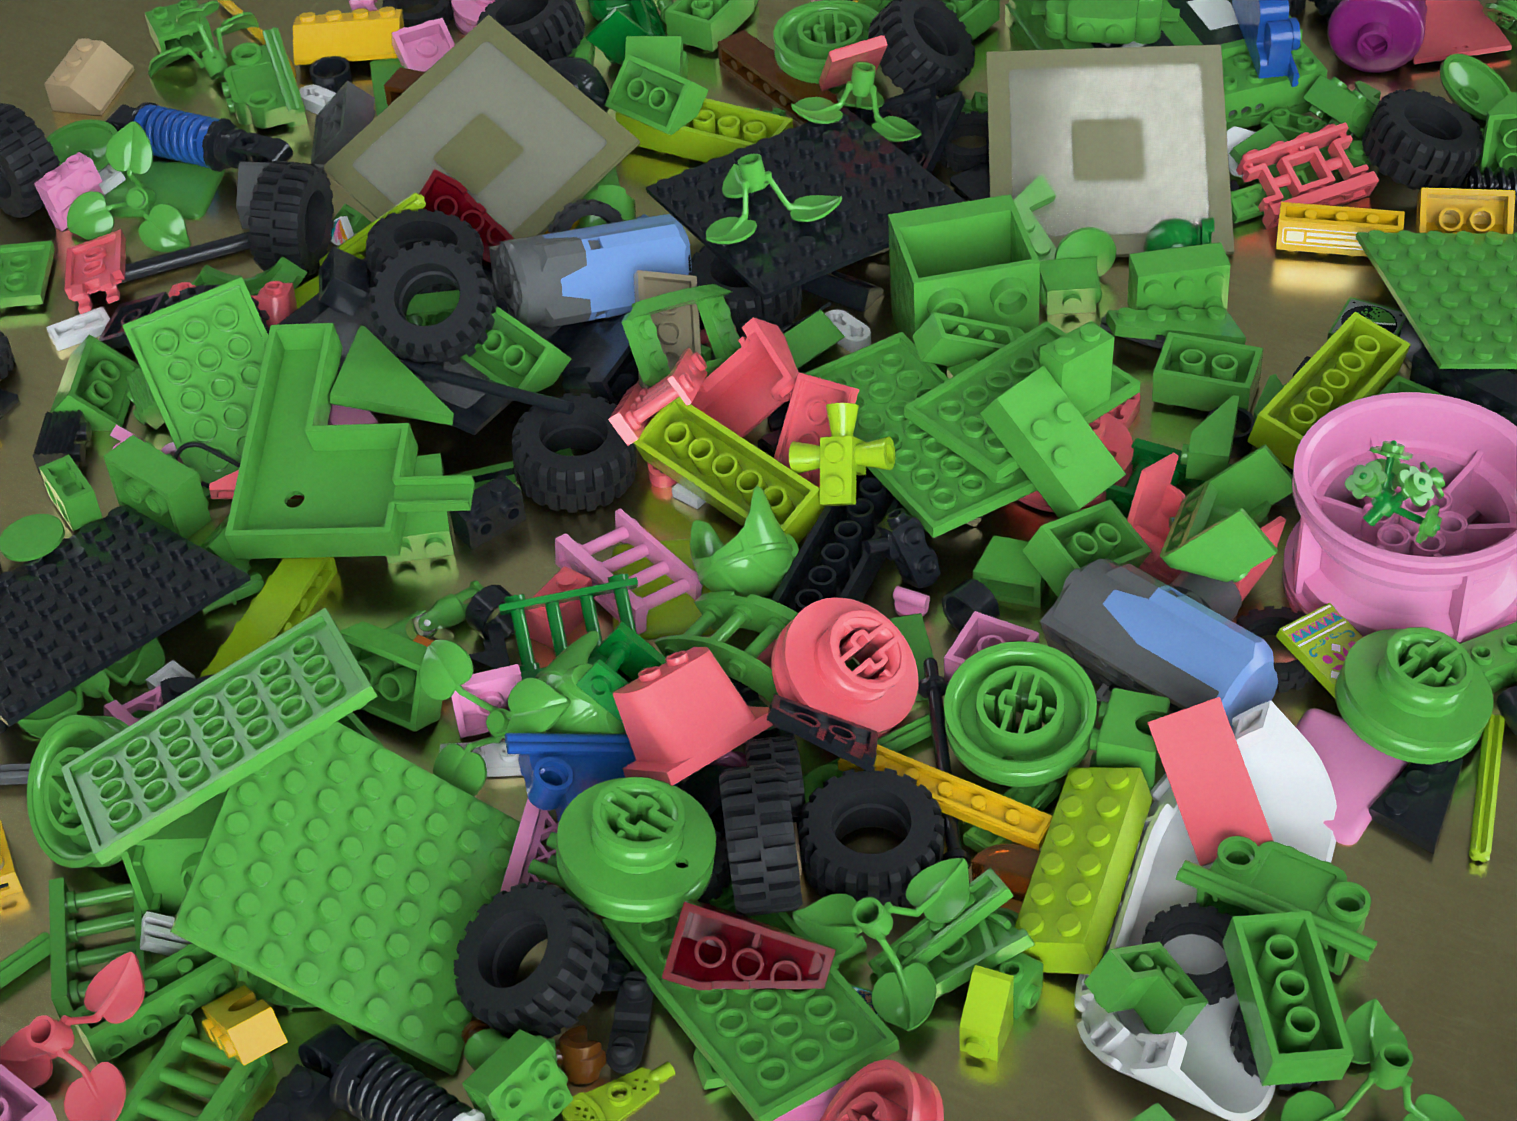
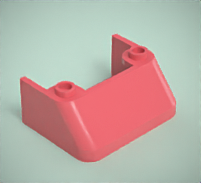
M1175 453L1166 456L1141 471L1127 521L1152 550L1139 568L1167 585L1182 572L1181 570L1170 568L1160 557L1161 550L1170 531L1169 518L1176 517L1180 504L1186 497L1181 490L1171 485L1179 458ZM1282 516L1260 528L1276 548L1286 519ZM1274 555L1250 569V572L1242 580L1234 583L1240 592L1242 601L1271 565Z

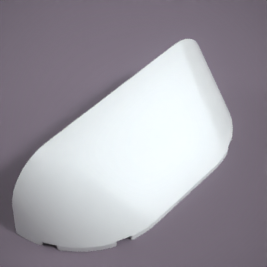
M1271 700L1237 715L1232 719V725L1234 726L1232 731L1273 841L1294 847L1302 853L1331 863L1336 839L1333 831L1324 824V821L1334 820L1337 804L1330 778L1317 752ZM1166 773L1150 791L1155 801L1150 806L1103 957L1109 949L1141 945L1147 924L1150 921L1154 922L1155 915L1160 911L1164 910L1166 913L1170 911V907L1173 905L1181 904V907H1185L1189 903H1196L1197 888L1176 880V875L1185 860L1197 865L1200 864ZM1213 863L1208 864V865L1203 866V867H1204V868H1207V869H1210V867L1212 866ZM1195 934L1181 935L1164 945V948L1185 973L1195 975L1212 973L1223 967L1227 961L1223 948L1206 936ZM1079 974L1074 1005L1082 1012V1021L1077 1024V1029L1087 1048L1102 1063L1229 1121L1253 1120L1267 1108L1273 1097L1276 1085L1262 1086L1258 1076H1250L1244 1070L1245 1065L1243 1062L1238 1063L1233 1054L1235 1046L1230 1045V1034L1232 1031L1230 1029L1239 1005L1236 989L1234 994L1228 999L1222 997L1219 1003L1214 1005L1207 1003L1183 1035H1180L1178 1032L1152 1034L1146 1029L1143 1020L1134 1009L1107 1013L1095 1001L1094 995L1084 984L1090 974Z

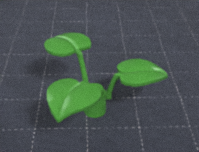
M208 1L181 12L176 17L178 25L182 26L192 21L196 22L207 47L201 53L203 58L201 59L190 47L183 49L181 46L160 53L150 61L149 77L151 78L161 68L188 54L199 63L201 69L206 68L211 80L225 76L224 71L229 66L225 60L227 57L224 53L222 36L244 28H259L255 15L251 12H243L222 22L221 26L213 31L218 41L219 50H217L216 47L211 46L200 18L215 12L220 6L218 1Z
M856 62L853 64L851 81H847L846 88L837 94L838 103L834 104L832 101L821 97H808L799 100L795 104L791 103L792 109L799 116L820 124H829L841 120L843 113L839 109L843 105L873 110L876 123L872 124V128L892 142L908 141L922 135L920 130L904 119L894 116L882 118L879 115L878 108L883 106L884 98L876 91L877 86L873 85L876 67L868 62Z
M135 121L130 122L111 137L106 147V156L113 169L120 172L127 171V176L136 187L128 191L126 201L108 206L104 195L100 192L91 191L81 194L69 208L67 227L70 232L87 240H93L112 232L115 222L110 210L130 206L135 210H144L143 217L146 221L139 227V236L147 247L159 252H174L189 248L191 242L188 237L185 220L180 211L169 204H160L153 207L157 199L154 190L150 187H144V183L133 175V172L145 174L149 171L153 162V150L143 128Z
M748 154L738 160V165L733 164L722 186V192L725 197H743V213L740 218L726 217L711 224L706 231V241L717 244H733L750 237L755 232L757 224L754 220H747L748 194L762 190L768 184L771 185L786 209L791 211V218L800 222H811L825 217L841 203L842 196L809 195L796 199L794 204L786 199L773 180L771 171H765L761 155Z
M157 638L130 653L124 662L114 663L109 666L108 670L105 668L74 687L76 695L72 691H67L17 723L30 735L42 739L56 722L68 716L78 715L77 711L84 707L83 692L93 698L103 696L110 703L114 701L108 692L110 679L122 686H126L129 681L136 685L147 683L146 679L165 665V653ZM138 710L133 716L142 719L152 713V711Z
M435 640L428 646L420 668V683L423 691L430 698L447 700L456 690L459 695L490 712L486 725L492 734L491 737L469 743L465 749L455 743L448 744L438 754L433 767V774L475 797L485 783L487 768L483 757L472 751L491 743L499 744L502 738L505 739V733H545L560 719L571 701L557 692L548 683L536 678H526L518 682L511 690L508 697L510 710L492 706L461 686L473 674L471 658L464 648L448 640Z
M953 858L936 863L918 873L911 880L906 891V898L912 906L916 907L915 909L893 906L890 902L885 903L883 906L873 897H866L857 902L853 897L841 893L828 895L808 907L794 911L792 913L793 919L812 941L836 949L834 957L848 954L854 948L856 942L855 933L864 932L868 937L876 939L890 959L896 972L885 973L876 981L872 990L874 1009L886 1022L906 1031L914 1030L928 1018L934 1007L937 995L936 981L931 971L922 963H913L904 969L902 968L900 961L885 937L890 933L893 926L891 914L919 917L924 912L926 918L936 924H943L956 919L963 913L969 902L968 863L964 858Z
M1376 998L1356 1009L1345 1022L1354 1053L1351 1062L1356 1064L1370 1063L1371 1072L1367 1079L1338 1111H1336L1334 1103L1327 1096L1314 1091H1302L1287 1100L1280 1121H1344L1341 1118L1350 1112L1375 1083L1378 1087L1385 1090H1391L1399 1086L1402 1087L1403 1106L1409 1112L1403 1121H1466L1454 1106L1436 1095L1422 1094L1416 1099L1414 1104L1412 1103L1410 1086L1413 1079L1407 1073L1413 1063V1055L1408 1049L1404 1033L1386 1014Z

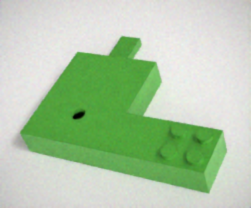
M333 323L270 326L225 537L236 559L400 556L407 512L471 511L475 487L472 475L413 476L418 445L409 423L328 425L332 405L329 404L330 393L337 379L343 349ZM301 495L304 497L302 504L297 507H288L286 505L292 496Z

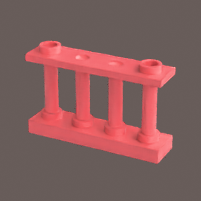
M690 348L684 350L672 372L649 389H642L639 383H636L626 391L608 420L627 446L639 439L652 415L678 397H681L686 406L693 402L708 374L705 370L707 364L698 352L693 353Z

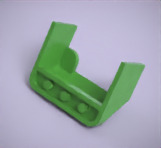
M1266 444L1192 490L1183 499L1161 550L1160 557L1173 569L1222 582L1232 580L1236 583L1242 580L1250 572V569L1278 552V549L1260 528L1269 519L1267 514L1270 511L1271 505L1293 493V476Z

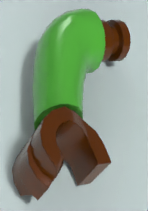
M481 1020L469 1022L462 1030L461 1035L466 1044L464 1047L465 1059L475 1071L509 1040L498 1030L490 1029L489 1025ZM584 1025L566 1031L559 1038V1045H555L554 1038L546 1039L554 1049L553 1058L556 1064L561 1065V1070L565 1073L569 1082L588 1084L599 1079L601 1068L606 1064V1051L602 1049L600 1042L588 1041L587 1029Z

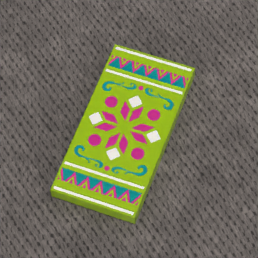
M1331 603L1280 628L1276 635L1282 644L1334 698L1336 680L1351 647L1363 638L1338 613Z

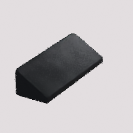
M836 270L802 284V289L860 312L866 311L884 291L879 286Z

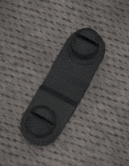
M637 970L628 972L624 977V982L619 987L614 1021L606 1053V1062L609 1067L623 1075L633 1072L640 1064L651 1018L654 993L647 984L645 974Z

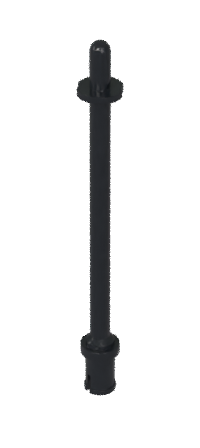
M929 657L923 663L925 679L919 681L918 693L923 698L928 699L936 768L952 774L942 696H945L949 682L944 677L939 676L937 661ZM942 812L947 852L943 854V861L953 858H964L968 863L969 871L971 856L968 852L962 850L958 819Z

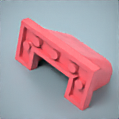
M693 647L687 651L673 653L665 658L666 663L659 667L653 666L638 673L639 678L612 693L636 761L622 768L625 777L651 778L673 786L773 726V723L767 721L769 707L748 706L708 647Z

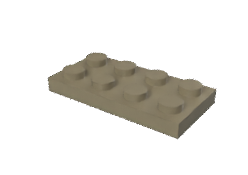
M637 270L634 274L635 302L677 290L697 287V276L642 270ZM697 304L673 308L650 315L652 322L656 326L657 336L663 353L667 357L670 373L683 351L687 348H690L693 353L698 352L701 355L699 310ZM638 370L639 385L641 386L642 389H643V388L649 389L650 386H648V385H646L645 383L642 382V379H641V376H640V373H639V370Z

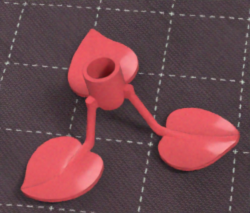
M132 952L119 956L105 966L90 982L85 993L84 1005L95 1014L80 1017L63 1015L60 1021L46 1015L38 1016L30 1025L20 1029L0 1047V1064L33 1090L41 1087L50 1079L53 1072L51 1059H55L57 1056L63 1058L81 1072L83 1077L75 1080L70 1085L64 1100V1110L69 1121H116L122 1111L126 1097V1083L121 1071L109 1062H102L90 1072L83 1063L68 1052L74 1044V1035L70 1026L97 1023L103 1017L112 1024H119L131 1018L138 1011L144 999L145 983L137 956Z

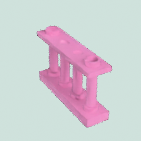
M622 509L615 511V530L583 545L575 542L568 534L555 538L556 565L560 569L566 566L591 578L592 586L608 583V577L614 576L611 574L612 572L644 557L654 565L629 576V579L637 577V588L665 574L675 582L644 598L637 597L632 592L634 589L628 590L638 635L646 631L648 610L684 593L689 594L695 601L701 596L703 585L699 582L697 572L689 568L647 532L636 519L631 518ZM619 542L623 544L628 543L634 547L604 562L597 561L591 556ZM614 593L595 596L594 599L620 622Z

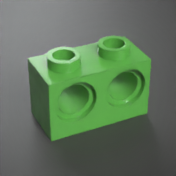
M70 455L39 467L49 497L72 531L103 518L93 488Z

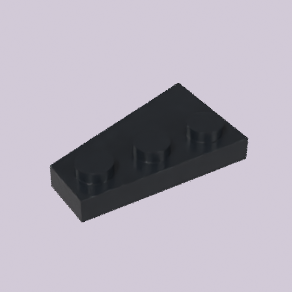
M774 694L769 706L767 721L773 723L780 730L791 732L871 772L876 760L877 731Z
M1459 758L1451 762L1447 760L1436 764L1411 763L1369 808L1372 820L1434 854L1462 769L1463 759Z

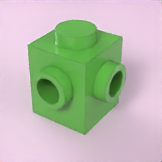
M1022 952L991 968L992 970L1014 976L1013 1018L1017 1020L1026 1008L1031 1009L1035 1006L1043 988V963Z

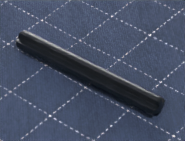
M249 232L125 264V280H122V283L248 250L251 247L248 236Z

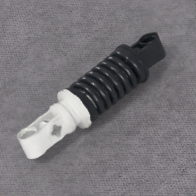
M331 1024L302 1043L298 1048L299 1058L304 1067L330 1078L329 1094L331 1102L339 1109L345 1110L357 1117L360 1121H487L485 1120V1114L477 1109H473L464 1102H460L455 1095L448 1094L445 1088L437 1086L435 1081L426 1078L421 1071H417L411 1064L403 1062L401 1057L393 1054L387 1045L378 1039H369L360 1043L347 1034L339 1025Z

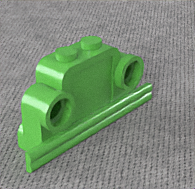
M1047 0V2H1033L1031 15H1046L1044 33L1052 39L1063 40L1068 38L1075 42L1129 44L1134 41L1140 44H1150L1158 41L1161 37V21L1179 22L1180 9L1163 8V0Z
M278 28L266 29L262 32L266 45L259 46L255 43H242L236 46L231 52L235 65L228 67L224 71L226 82L221 83L230 115L236 114L238 122L242 125L254 124L258 128H270L282 124L290 127L308 124L305 107Z
M1232 836L1224 839L1219 844L1217 858L1210 869L1185 860L1176 875V880L1197 888L1196 903H1200L1199 907L1207 908L1208 905L1214 906L1223 915L1225 912L1234 917L1311 910L1328 970L1341 976L1346 967L1350 954L1368 962L1377 946L1378 941L1362 935L1366 916L1369 914L1371 907L1369 892L1359 884L1347 882V876L1342 869L1330 862L1302 853L1294 847L1274 841L1265 842L1258 847L1249 838Z

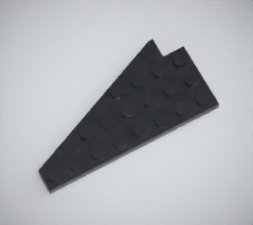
M935 83L885 99L883 106L878 108L882 118L894 116L904 119L922 132L921 136L912 140L890 142L932 174L937 162L941 159V153L963 109L965 98L962 91L939 98L938 90ZM855 109V115L870 127L876 123L873 110ZM889 248L882 250L878 253H885L889 251Z

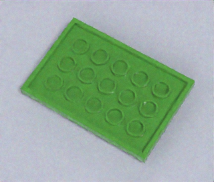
M242 277L122 325L177 450L186 443L199 442L241 463L268 340L267 331ZM189 447L180 453L183 464L196 469L202 481L209 484L239 470L233 464L199 447ZM202 486L205 497L210 498L209 489Z
M1048 321L1042 323L905 405L904 417L994 481L1001 480L1020 468V466L980 413L996 398L1039 369L1040 347L1066 333ZM1112 364L1110 400L1082 415L1088 424L1138 394L1141 382Z

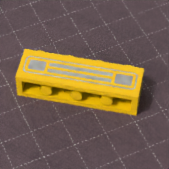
M1281 202L1276 249L1291 252L1304 251L1319 254L1329 253L1352 257H1368L1356 239L1357 232L1379 230L1384 233H1398L1403 231L1405 211Z

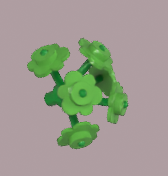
M1395 440L1391 442L1383 441L1382 446L1370 447V451L1386 456V460L1380 458L1367 463L1366 466L1357 465L1353 469V475L1346 479L1345 487L1353 493L1356 499H1362L1365 496L1372 498L1371 503L1373 506L1363 516V519L1371 526H1375L1384 515L1391 517L1394 513L1420 524L1419 533L1416 537V542L1420 544L1428 536L1434 537L1437 531L1440 530L1442 518L1437 515L1440 506L1432 505L1428 509L1425 518L1400 506L1404 500L1411 498L1413 504L1422 507L1427 501L1434 498V493L1438 499L1443 498L1444 493L1441 488L1446 486L1443 480L1444 475L1439 473L1436 467L1429 469L1424 461L1420 463V470L1416 466L1400 463L1399 459L1409 460L1413 457V454L1405 452V445L1399 444ZM1397 486L1401 487V491L1399 493L1394 491L1397 488Z

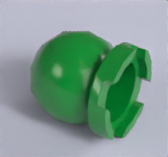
M1177 217L1161 220L1150 229L1146 236L1143 247L1144 252L1211 244L1212 232H1215L1214 217H1201L1200 224L1197 226L1187 219Z

